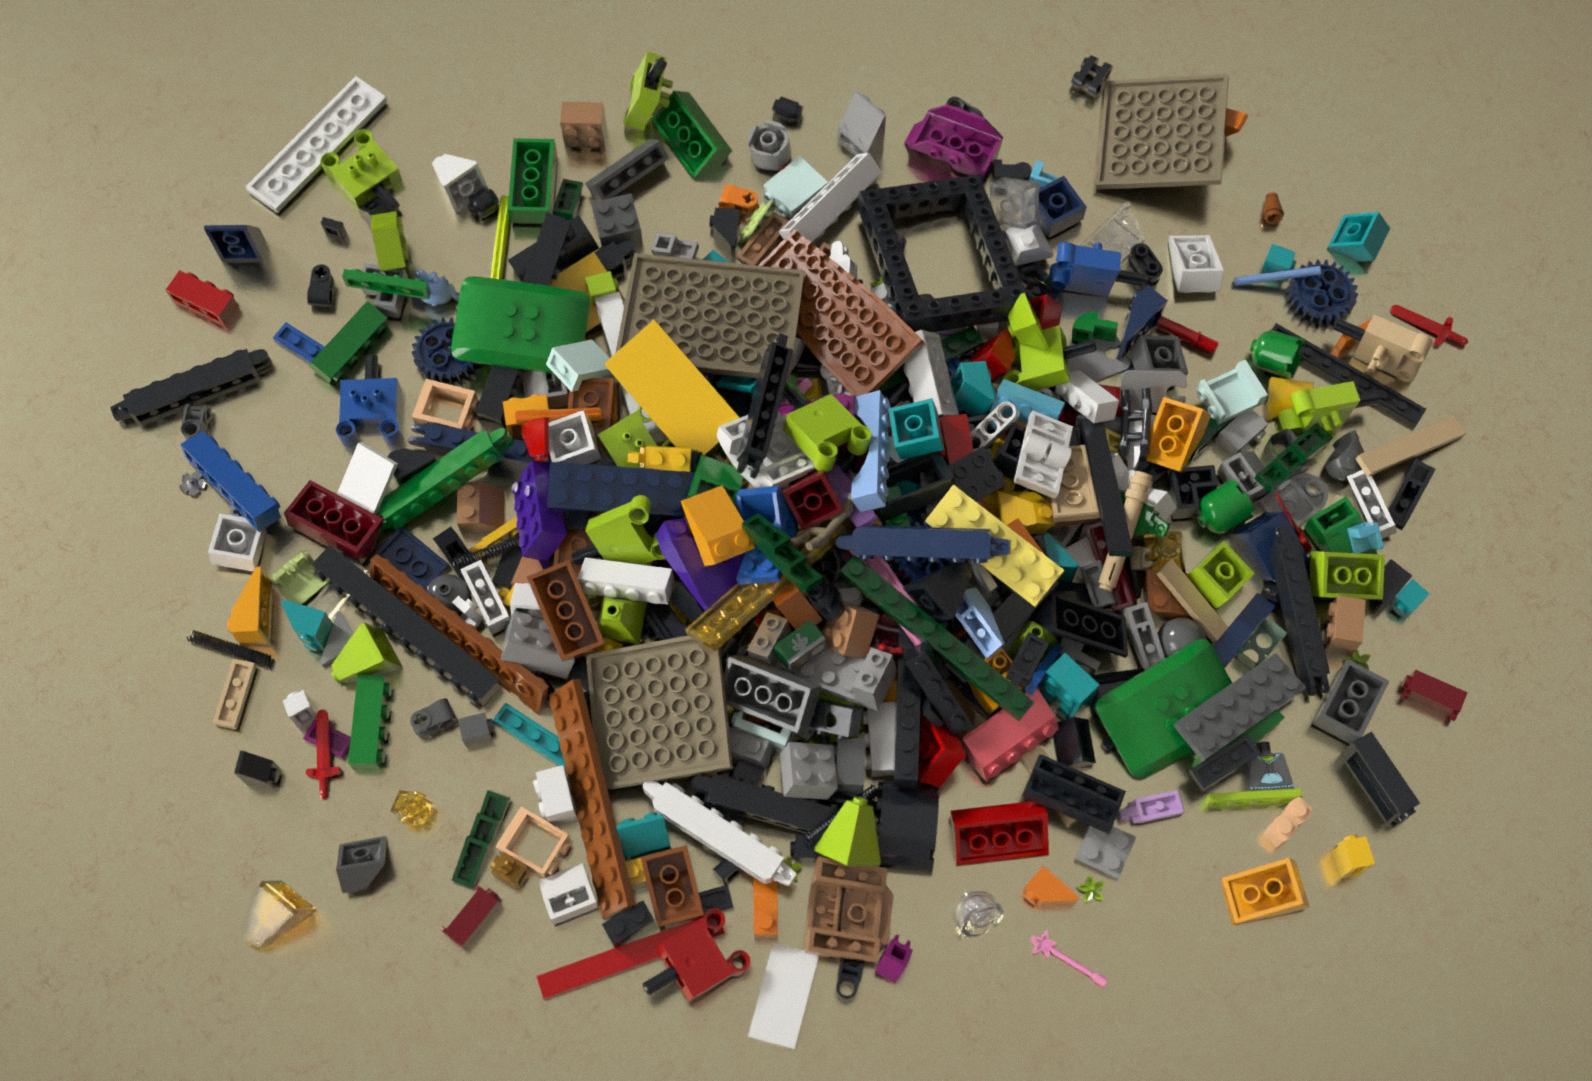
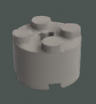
M766 121L764 125L759 127L756 125L752 128L748 135V144L753 163L762 169L781 170L790 159L792 152L789 135L785 127L778 122Z

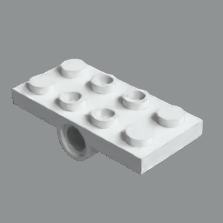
M1032 410L1026 426L1014 483L1055 499L1059 494L1063 471L1072 451L1069 448V442L1073 426Z

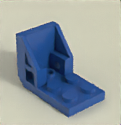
M779 486L738 490L736 495L737 508L744 522L759 513L791 538L797 535L798 521ZM753 542L755 549L745 553L736 577L738 583L744 585L780 582L783 574Z

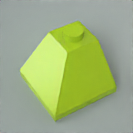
M1025 293L1020 294L1007 316L1011 324L1007 327L1012 338L1016 336L1022 345L1043 350L1049 349L1050 347L1029 300Z

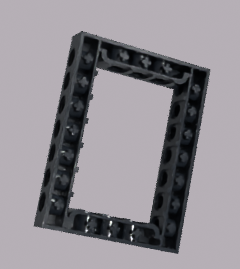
M980 175L860 191L858 211L893 311L914 332L919 330L937 332L1009 321L1007 316L1020 294L1025 293L1028 299ZM962 203L965 219L969 221L970 232L974 234L977 250L981 252L983 266H986L989 273V281L993 283L995 290L920 300L891 219L908 215L912 217L915 214L929 212L934 214L936 211L943 210L954 211Z

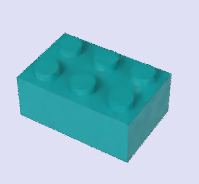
M1065 653L1046 671L1039 691L1047 704L1051 703L1057 709V714L1066 720L1071 717H1078L1090 705L1099 684Z

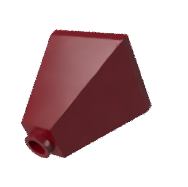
M814 470L806 476L795 480L782 490V494L802 530L844 511L823 471Z

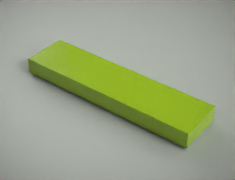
M1302 788L1209 793L1205 798V806L1210 808L1290 803L1297 797L1302 798L1303 794Z

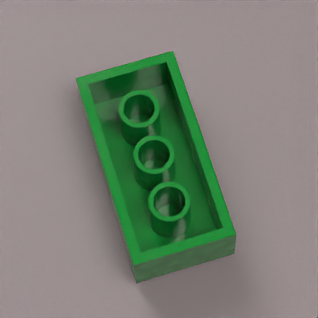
M513 138L508 214L511 223L543 224L546 213L553 214L557 163L555 139Z

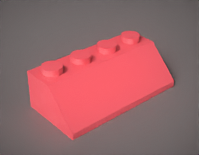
M1038 688L1033 695L1025 693L1035 703L1019 722L1002 709L962 738L970 765L986 781L999 775L1003 769L1017 762L1021 756L1035 749L1039 743L1053 736L1059 730L1056 716Z

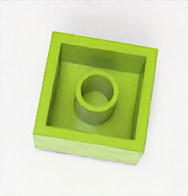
M1223 541L1212 549L1186 576L1217 609L1227 602L1255 573Z

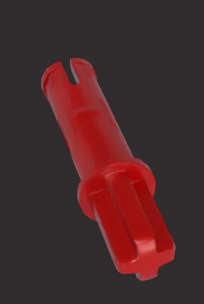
M1163 315L1156 327L1193 344V347L1196 345L1211 353H1214L1219 345L1217 341L1202 335L1201 331L1198 333Z

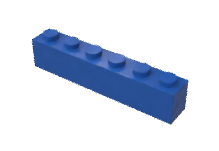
M201 431L180 444L185 458L258 532L281 518L279 512L280 504L276 498H270L266 489L261 484L257 485L253 476L249 472L245 473L237 460L233 461L225 448L221 449L213 436L209 437L204 431Z

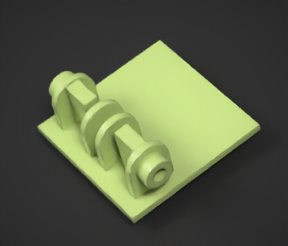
M770 200L767 204L763 203L758 210L756 209L749 218L751 220L750 223L745 225L739 233L741 239L737 244L743 241L747 244L771 215L766 211L773 200Z
M304 549L269 577L289 601L301 605L328 584L326 581L322 583L314 576L313 573L315 571L311 565L314 560Z

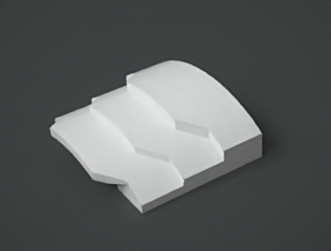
M779 412L767 456L760 466L757 477L755 479L750 477L752 467L748 465L741 474L756 488L779 486L780 489H784L789 486V482L806 476L808 472L815 470L813 461L783 431L785 418ZM748 415L718 427L717 438L736 469L739 463L736 460Z

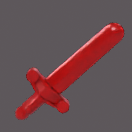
M1393 305L1390 308L1394 316L1437 335L1434 341V345L1437 347L1441 346L1447 338L1461 345L1468 344L1466 337L1451 331L1454 321L1451 317L1446 318L1444 325L1399 305Z
M1275 492L1276 498L1291 522L1305 552H1311L1312 546L1303 530L1296 524L1283 500Z
M882 643L877 648V650L892 654L894 662L897 661L896 654H904L903 647L892 648Z
M322 709L316 715L317 768H308L306 775L319 778V795L321 799L325 800L329 796V778L339 775L342 769L337 766L330 767L329 715L326 710Z

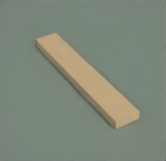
M1455 416L1362 453L1355 459L1368 477L1462 438L1466 432Z

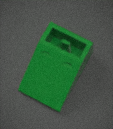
M1344 497L1310 517L1304 528L1322 552L1353 553L1347 528L1362 524L1363 521L1348 498ZM1370 549V550L1361 552L1360 554H1378V553H1377L1376 549Z

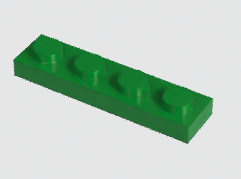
M344 269L342 274L346 287L428 300L431 295L428 282L418 278L412 280L399 275L387 276L379 272L368 273L359 269Z

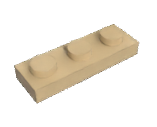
M232 659L212 722L215 726L237 730L257 666L255 663Z

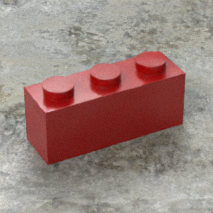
M179 270L165 289L171 300L223 325L226 324L238 306L234 299V294L229 290H220L212 282L207 280L205 282L201 281L191 272L185 273Z

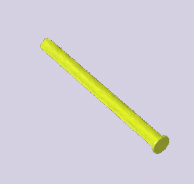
M502 195L500 198L491 278L503 279L510 222L508 214L509 195Z

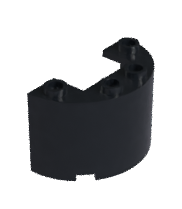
M893 779L878 781V789L882 796L877 798L876 812L881 813L880 821L875 822L877 836H879L878 847L881 861L880 866L877 867L887 868V872L932 876L933 856L937 838L939 794L937 793L939 787L923 782H917L916 788L893 787Z

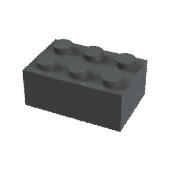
M1347 659L1341 666L1312 724L1351 744L1363 736L1389 680Z

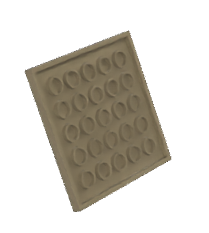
M1228 74L1105 81L1096 189L1222 185L1229 87Z
M709 631L586 655L592 729L607 790L640 785L649 781L657 782L733 769L718 631Z

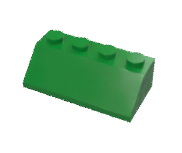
M673 90L669 96V106L667 108L661 106L651 121L691 176L697 179L719 167L732 152V149L689 92Z

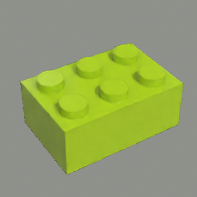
M396 211L371 215V232L380 271L405 267V260H409L402 217H397Z
M1311 551L1309 584L1312 596L1337 598L1339 595L1358 599L1383 600L1385 555Z

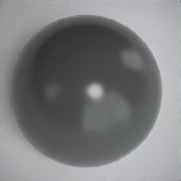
M1185 617L1168 620L1157 632L1165 658L1198 639L1207 640L1202 627L1194 620Z

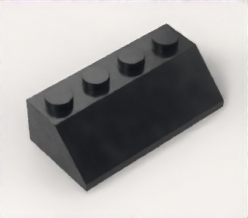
M1052 591L1036 607V623L1048 632L1124 658L1128 656L1125 616Z

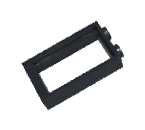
M940 451L911 457L887 467L889 478L886 479L887 487L933 468L940 481L886 502L885 507L873 509V512L876 515L878 514L882 522L943 498L953 485L956 486L954 476Z
M1372 731L1352 742L1340 754L1387 825L1394 821L1398 825L1416 813L1414 808L1420 804L1419 800Z

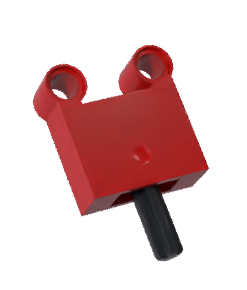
M710 909L702 919L658 945L657 949L668 968L643 982L642 986L647 995H652L676 981L688 1002L731 976L741 975L749 967L750 957L747 952L737 950L725 959L711 936L716 934L725 924V915L721 910ZM708 917L715 918L718 926H711L708 923ZM733 958L741 960L742 968H737L733 965Z

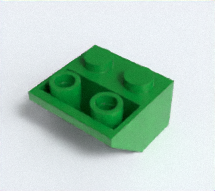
M701 455L687 498L723 486L735 506L737 502L736 495L738 490H741L743 476L737 472L734 466Z

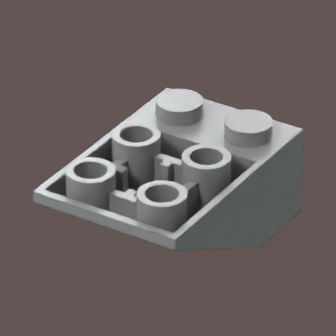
M856 90L839 124L838 140L855 155L870 153L872 158H874L884 149L886 123L884 111L872 104L866 95H862Z

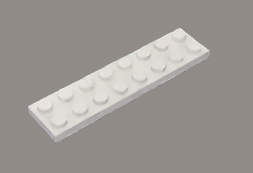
M355 76L245 187L246 190L278 213L322 168L320 162L322 155L327 152L336 154L387 102L386 96Z

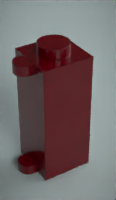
M1415 670L1411 675H1406L1401 685L1404 688L1402 699L1413 700L1449 716L1452 721L1456 720L1468 693L1418 670Z
M476 885L474 889L477 892L447 928L443 926L440 931L464 950L469 947L502 906L498 901L500 896L490 888L486 891Z

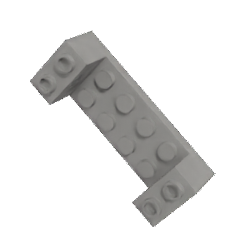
M767 612L747 651L751 659L792 674L774 653V646L792 633L786 618ZM827 647L825 651L792 675L821 685V692L878 711L897 671L892 654L871 648L867 657L862 659L843 655Z

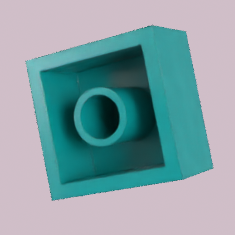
M932 398L888 409L894 446L900 460L945 450L938 411Z

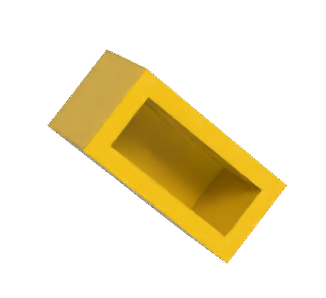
M1358 835L1343 838L1344 841L1339 842L1338 847L1332 851L1340 879L1363 874L1375 864L1366 836L1358 838Z

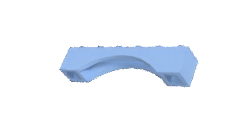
M880 390L855 397V415L860 423L868 427L872 432L865 463L857 476L852 480L851 499L859 512L885 507L886 496H888L886 479L889 478L887 445L890 443L888 428L890 427L888 409L890 408V403L887 398H884Z

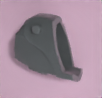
M1355 430L1348 432L1334 442L1336 449L1325 463L1327 473L1332 478L1342 481L1348 480L1347 476L1362 470L1355 458L1364 453V450Z

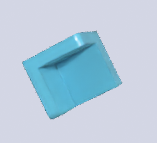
M1036 160L1030 175L1028 188L1037 190L1056 180L1057 176L1043 172L1044 162Z
M1365 522L1347 528L1353 553L1384 548L1378 523Z

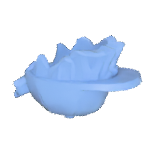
M422 269L414 271L416 278L428 282L431 290L429 300L421 298L423 302L437 306L445 304L451 298L459 301L458 296L460 294L455 291L453 284H449L448 279L445 280V276L439 278L436 272L427 274Z

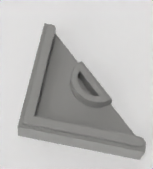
M338 611L320 661L323 667L335 661L353 635L341 611Z

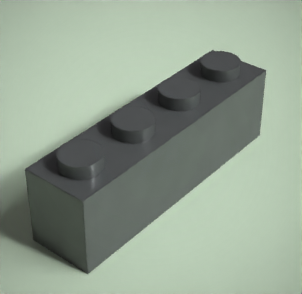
M649 139L585 184L595 201L609 199L668 160L669 157L659 140Z

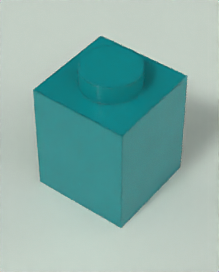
M1272 244L1261 271L1272 273L1294 270L1297 261L1293 260L1296 252Z
M1412 579L1395 596L1390 605L1397 614L1407 619L1430 593Z

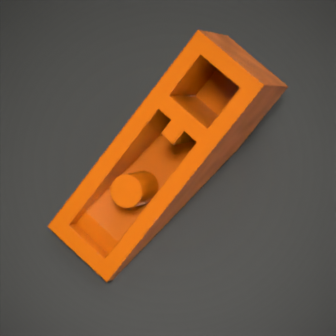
M753 877L754 939H778L777 881L773 880L771 883L764 884Z

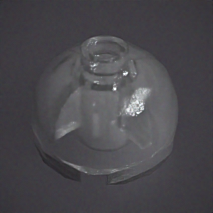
M969 891L965 893L955 908L956 923L962 934L965 933L967 937L986 933L989 931L986 927L992 923L996 926L1004 914L996 898L985 891Z

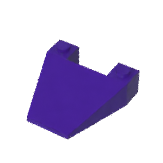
M685 518L663 522L656 533L661 552L705 612L743 606L748 603L749 584L740 585L736 580L745 553L714 565L704 566L696 541L690 534Z

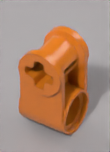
M728 184L723 189L718 206L720 208L739 209L740 214L751 217L753 212L759 209L758 196L755 191Z

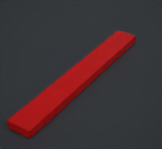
M702 917L536 976L543 999L552 998L662 958L657 949L658 945L702 919ZM708 917V923L711 926H718L715 918ZM723 927L716 934L711 935L713 939L725 936Z

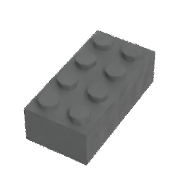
M741 654L728 658L723 676L726 705L796 733L809 730L821 685Z

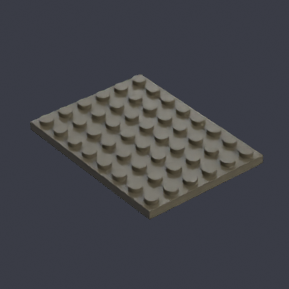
M634 253L616 352L651 321L656 320L700 372L758 378L764 352L772 341L775 342V339L781 333L788 336L786 347L793 349L786 381L790 382L805 270Z

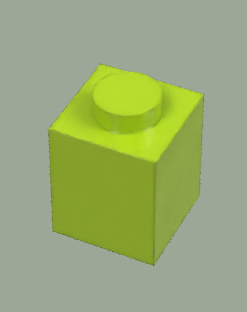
M610 271L585 277L586 288L592 305H595V298L619 291L617 279L612 278Z

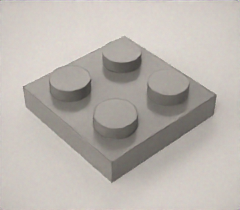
M1089 826L1074 861L1118 881L1136 836L1114 826L1110 834Z

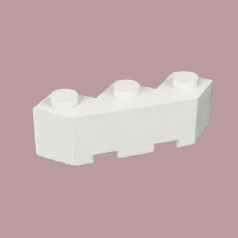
M1110 452L1119 492H1126L1127 488H1130L1131 483L1129 481L1131 476H1134L1135 471L1127 469L1118 453ZM1152 487L1148 489L1147 494L1149 496L1147 502L1154 505V510L1160 512L1159 516L1166 521L1177 506L1168 492L1153 489Z

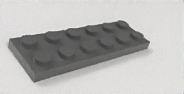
M1275 653L1177 721L1173 726L1202 762H1204L1303 692L1306 687L1280 656Z

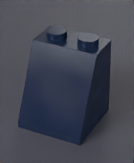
M1264 512L1229 534L1262 580L1276 582L1269 555L1270 547L1274 546L1273 540H1276L1274 529L1288 526L1290 536L1294 537L1295 541L1299 540L1285 512ZM1300 543L1304 561H1306L1309 558L1302 544Z

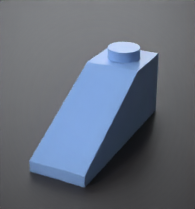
M977 588L966 589L955 616L988 659L1004 645V642L986 600Z

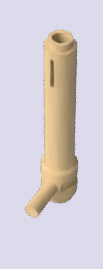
M1135 471L1134 476L1132 475L1129 482L1131 485L1126 490V500L1123 506L1131 540L1143 504L1147 502L1149 496L1147 494L1148 489H1151L1153 484L1151 481L1153 476L1140 471ZM1109 553L1107 554L1098 581L1100 583L1099 588L1111 592L1113 588H1116L1126 557L1109 556Z

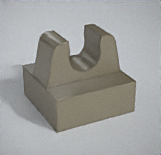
M1133 547V554L1130 557L1131 569L1147 570L1150 567L1156 566L1155 561L1149 560V554L1156 553V550L1149 547Z

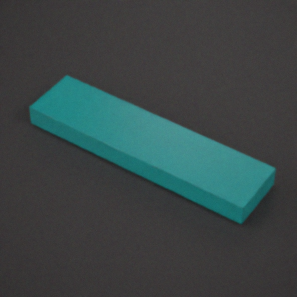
M505 702L493 718V723L558 766L563 765L565 769L559 737Z

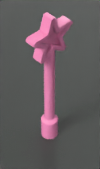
M1047 930L1044 931L1041 938L1031 936V940L1036 944L1032 954L1042 951L1049 958L1051 952L1092 977L1093 981L1099 985L1105 986L1108 978L1098 972H1093L1054 948L1057 942L1048 939Z

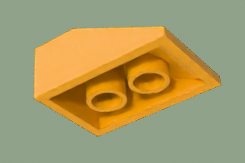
M1163 397L1151 429V449L1147 461L1182 472L1202 439L1211 414L1204 409Z
M723 486L681 501L704 566L714 565L755 549L751 538L741 527L744 522Z
M262 567L255 568L231 610V618H228L227 621L228 631L241 646L269 645L272 581Z
M1291 858L1222 878L1235 924L1284 915L1310 907L1297 863Z

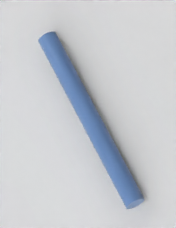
M1320 266L1235 277L1234 283L1235 286L1320 275L1321 270Z

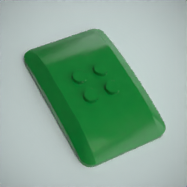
M469 276L461 284L451 353L454 358L460 361L555 374L546 365L553 347L585 341L590 299L584 292Z
M1198 639L1099 697L1095 703V709L1131 775L1136 778H1145L1193 750L1173 725L1232 684V681L1210 642L1205 639Z

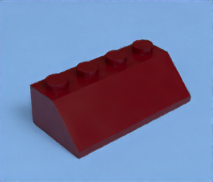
M311 480L308 481L284 512L288 526L327 547L331 545L342 555L362 565L374 549L384 521L383 518Z

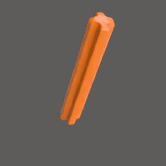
M601 408L521 410L515 412V421L518 424H522L539 418L549 417L550 423L584 410L591 421L602 420Z

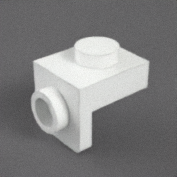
M457 596L452 602L463 612L460 618L467 624H472L477 628L484 620L475 611L478 607L470 599L464 601Z

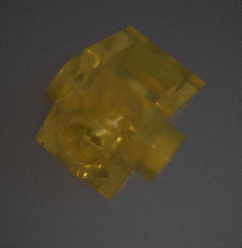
M399 790L390 812L401 817L400 821L410 826H414V823L424 824L430 815L433 803L425 799L426 795L419 791Z

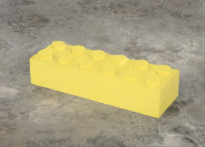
M954 485L925 520L931 527L991 529L995 533V537L1010 539L1011 554L994 556L992 559H988V563L978 564L1035 608L1064 573V569Z

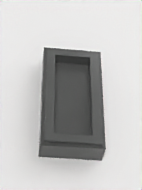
M1102 560L1080 567L1092 604L1099 608L1117 603L1113 590L1111 592L1099 588L1100 583L1098 581L1104 566Z

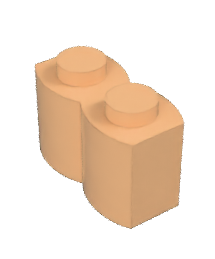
M1300 797L1293 799L1267 827L1264 837L1274 846H1282L1295 834L1297 828L1309 818L1312 807Z

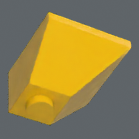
M1000 490L995 492L1001 522L1005 525L1018 518L1029 534H1043L1056 524L1053 520L1050 502L1037 493Z

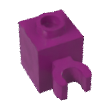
M898 934L891 939L881 954L875 969L876 973L895 983L907 967L913 949L909 948L911 944L909 940H907L905 945L898 942Z

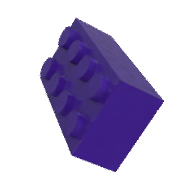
M532 460L512 487V493L515 498L514 510L517 513V529H519L520 536L519 546L521 547L522 557L547 562L566 537L563 510L547 509L550 464Z

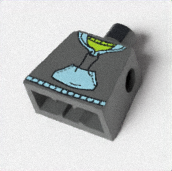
M1270 742L1256 743V747L1261 754L1246 764L1245 791L1295 789L1284 754L1271 753Z

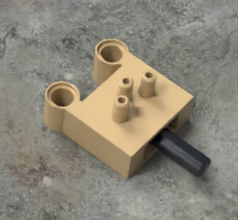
M1375 314L1366 330L1342 319H1337L1333 325V330L1360 341L1353 358L1369 364L1367 367L1369 372L1373 373L1378 368L1404 382L1414 381L1422 362L1425 360L1433 344L1429 336L1416 333Z

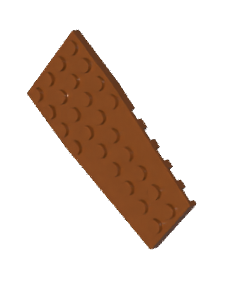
M796 229L758 265L805 270L797 334L824 367L852 395L860 396L875 392L925 343L882 299L829 258L822 250L813 245Z

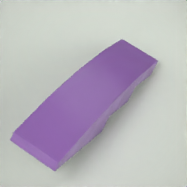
M834 462L832 470L824 472L832 489L840 493L838 500L843 506L848 494L852 491V482L837 463ZM855 504L851 515L848 517L856 528L862 525H869L878 519L873 510L859 512Z

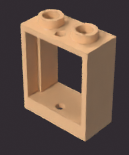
M426 379L412 418L414 423L427 426L428 423L470 431L473 424L472 416L476 412L479 400L476 392L473 390ZM436 393L466 400L458 423L428 416Z
M520 807L497 843L496 848L500 853L504 851L526 864L534 873L545 878L549 874L553 875L559 865L558 859L561 854L565 855L571 846V838L568 833ZM528 822L560 839L543 868L511 850Z

